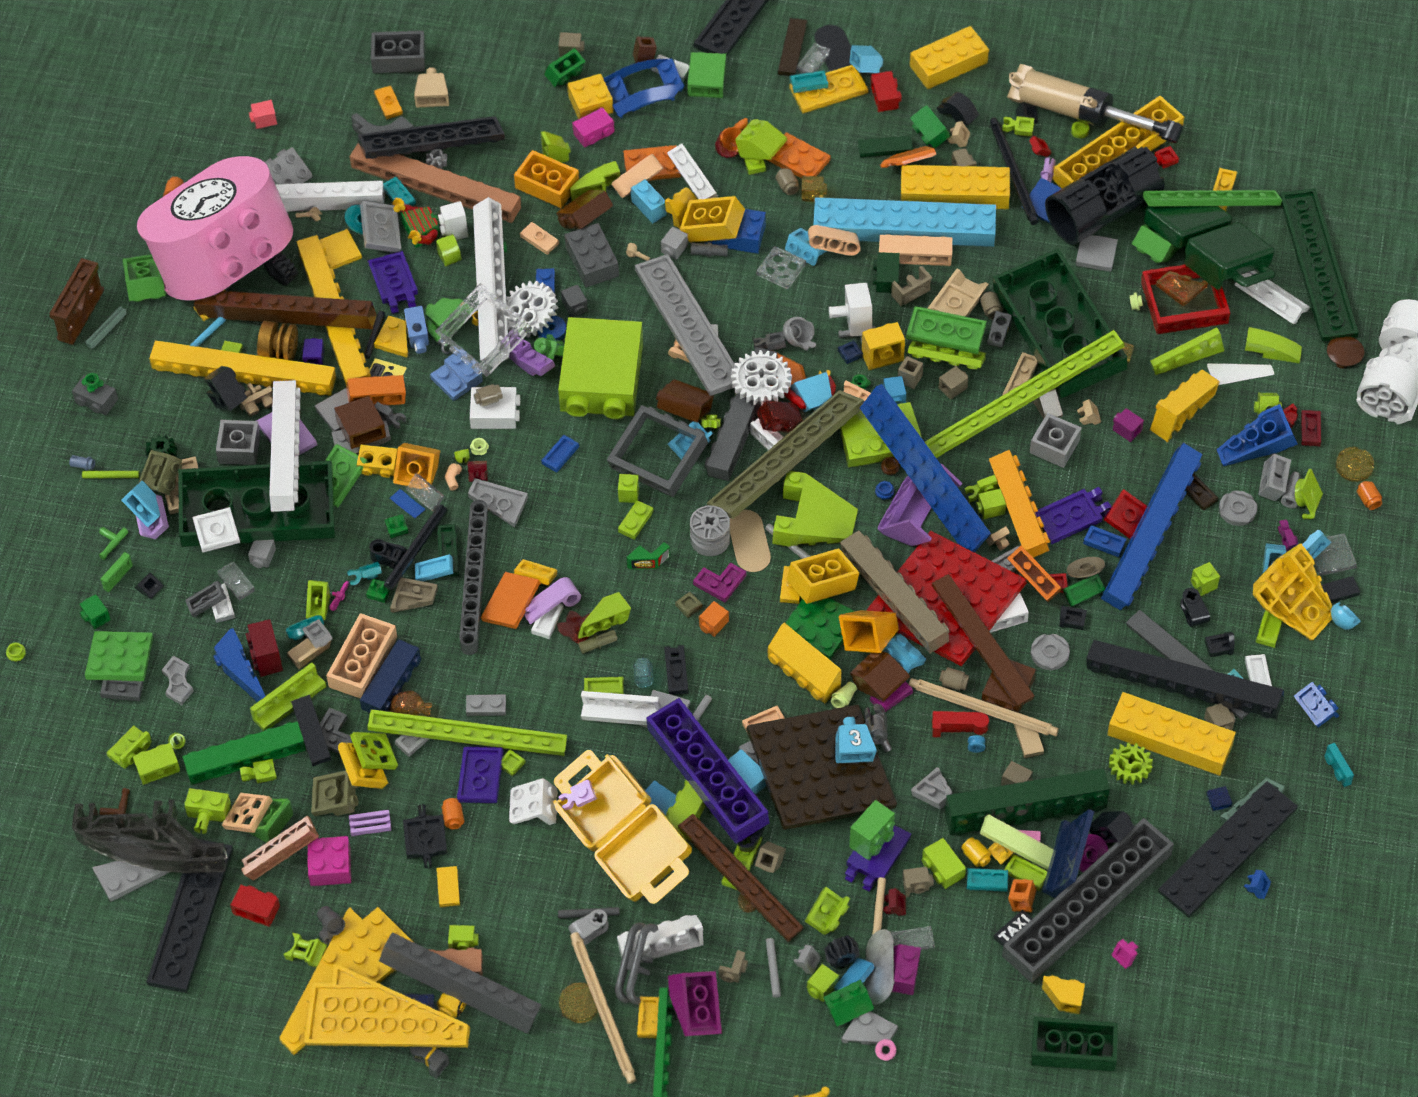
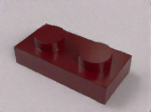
M1301 411V445H1321V411Z

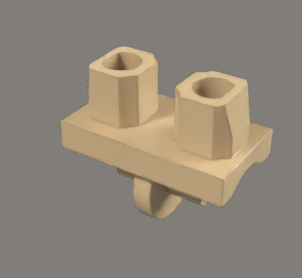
M251 383L247 385L248 390L245 394L248 398L241 402L240 408L242 411L245 410L251 417L259 412L257 403L262 402L265 409L273 406V390L270 386L262 390L260 385L253 387Z

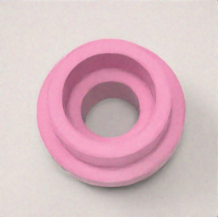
M888 1039L879 1041L875 1048L876 1055L881 1060L887 1061L892 1059L896 1054L895 1044ZM888 1046L890 1048V1052L888 1054H884L882 1052V1047Z

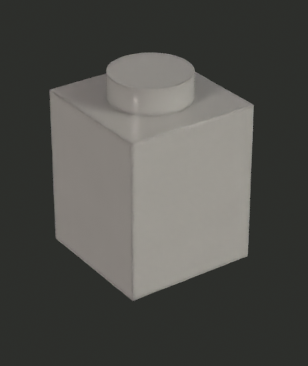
M674 227L661 240V252L664 255L668 254L676 260L688 246V234Z
M274 540L254 541L248 554L250 564L257 568H268L276 550Z

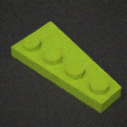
M1216 327L1150 360L1155 375L1223 352L1224 347L1221 334Z

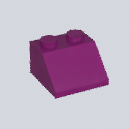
M902 944L893 946L894 985L892 992L908 995L914 994L921 948Z

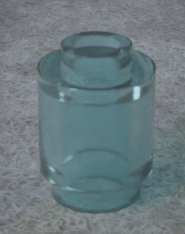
M647 658L637 659L633 665L635 685L647 688L654 683L653 665Z

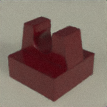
M468 461L469 482H473L475 478L488 481L487 461Z
M896 888L890 889L889 894L884 896V901L889 903V905L883 907V912L886 914H897L898 916L906 915V896Z

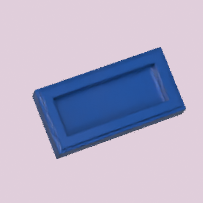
M563 435L541 460L542 464L557 473L579 448V443Z

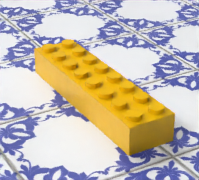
M1158 96L1133 113L1161 123L1167 122V120L1181 125L1184 123V116L1161 96ZM1121 121L1056 165L1053 172V181L1059 187L1064 188L1134 146L1138 149L1140 147H1147L1150 151H1153L1166 142V140L1162 139L1157 132Z

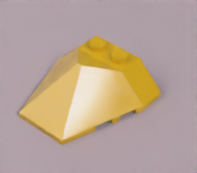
M1298 544L1277 558L1253 584V595L1269 613L1309 640H1314L1332 620V604L1327 592H1324L1320 583L1322 579L1316 573L1313 566L1315 562L1312 556L1302 544Z

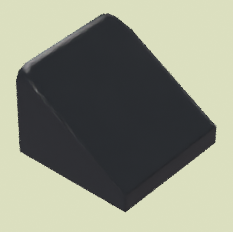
M1022 103L1016 109V118L1017 116L1034 118V124H1037L1038 108Z
M150 572L134 588L149 599H152L164 585Z

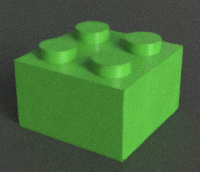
M875 800L850 827L849 847L868 861L873 855L876 856L880 852L882 845L885 842H889L894 835L895 813Z

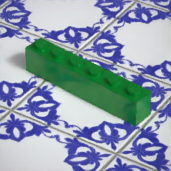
M297 721L286 723L277 728H268L257 734H249L237 740H229L217 746L212 745L204 750L192 751L182 757L190 783L194 785L240 771L242 767H253L254 762L280 759L306 751Z

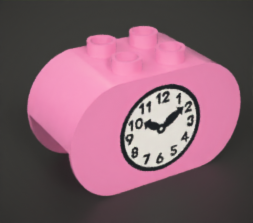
M248 156L227 158L211 165L146 208L137 222V230L141 238L148 245L163 279L166 293L180 300L202 299L223 291L281 252L293 236L292 223L267 164L258 158Z

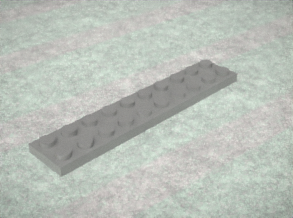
M666 254L636 264L635 271L709 396L732 389L731 375L732 369H734V362L670 256Z

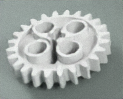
M529 281L528 286L522 283V288L515 286L516 291H509L511 296H506L508 331L515 335L518 334L521 338L524 334L529 338L531 333L536 336L538 330L542 333V327L548 328L547 323L553 322L551 316L557 315L554 311L558 309V306L555 304L558 302L555 298L556 295L543 282L540 284L536 281L533 284Z
M760 350L759 354L756 355L752 351V356L745 354V359L739 358V363L734 364L731 375L732 388H735L736 394L740 393V399L746 397L747 403L753 400V404L756 405L757 401H760L761 406H763L764 401H767L771 405L772 399L778 402V396L784 398V393H788L792 380L791 368H787L788 363L783 362V357L776 359V353L770 356L769 351L763 354Z

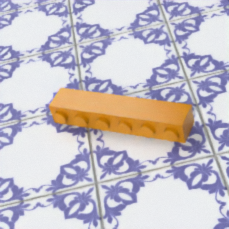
M1008 450L989 458L1022 547L1032 557L1050 551L1048 547L1050 539L1047 533H1043L1041 529L1044 527L1041 517L1036 516L1035 512H1038V508L1035 502L1030 500L1032 493L1029 486L1024 484V481L1027 480L1023 471L1018 469V466L1021 464L1017 455L1013 456L1011 451Z

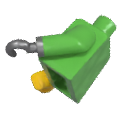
M441 298L435 305L430 303L426 307L425 315L428 319L426 321L428 332L438 345H442L441 350L444 354L452 352V348L449 352L444 350V346L447 345L444 341L466 320L472 317V323L478 326V319H476L478 318V311L474 312L473 308L462 299Z

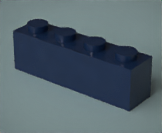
M400 639L397 640L361 697L360 704L362 710L368 713L371 710L390 712L392 702L400 696L404 683L410 680L414 667H418L421 662L418 647Z

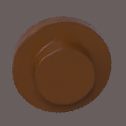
M887 457L881 463V470L887 475H894L900 469V463L894 457Z

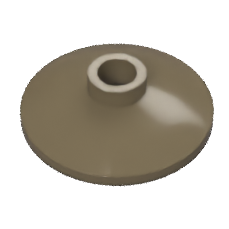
M1099 557L1081 558L1068 565L1067 573L1071 577L1085 579L1101 572L1105 567V562Z

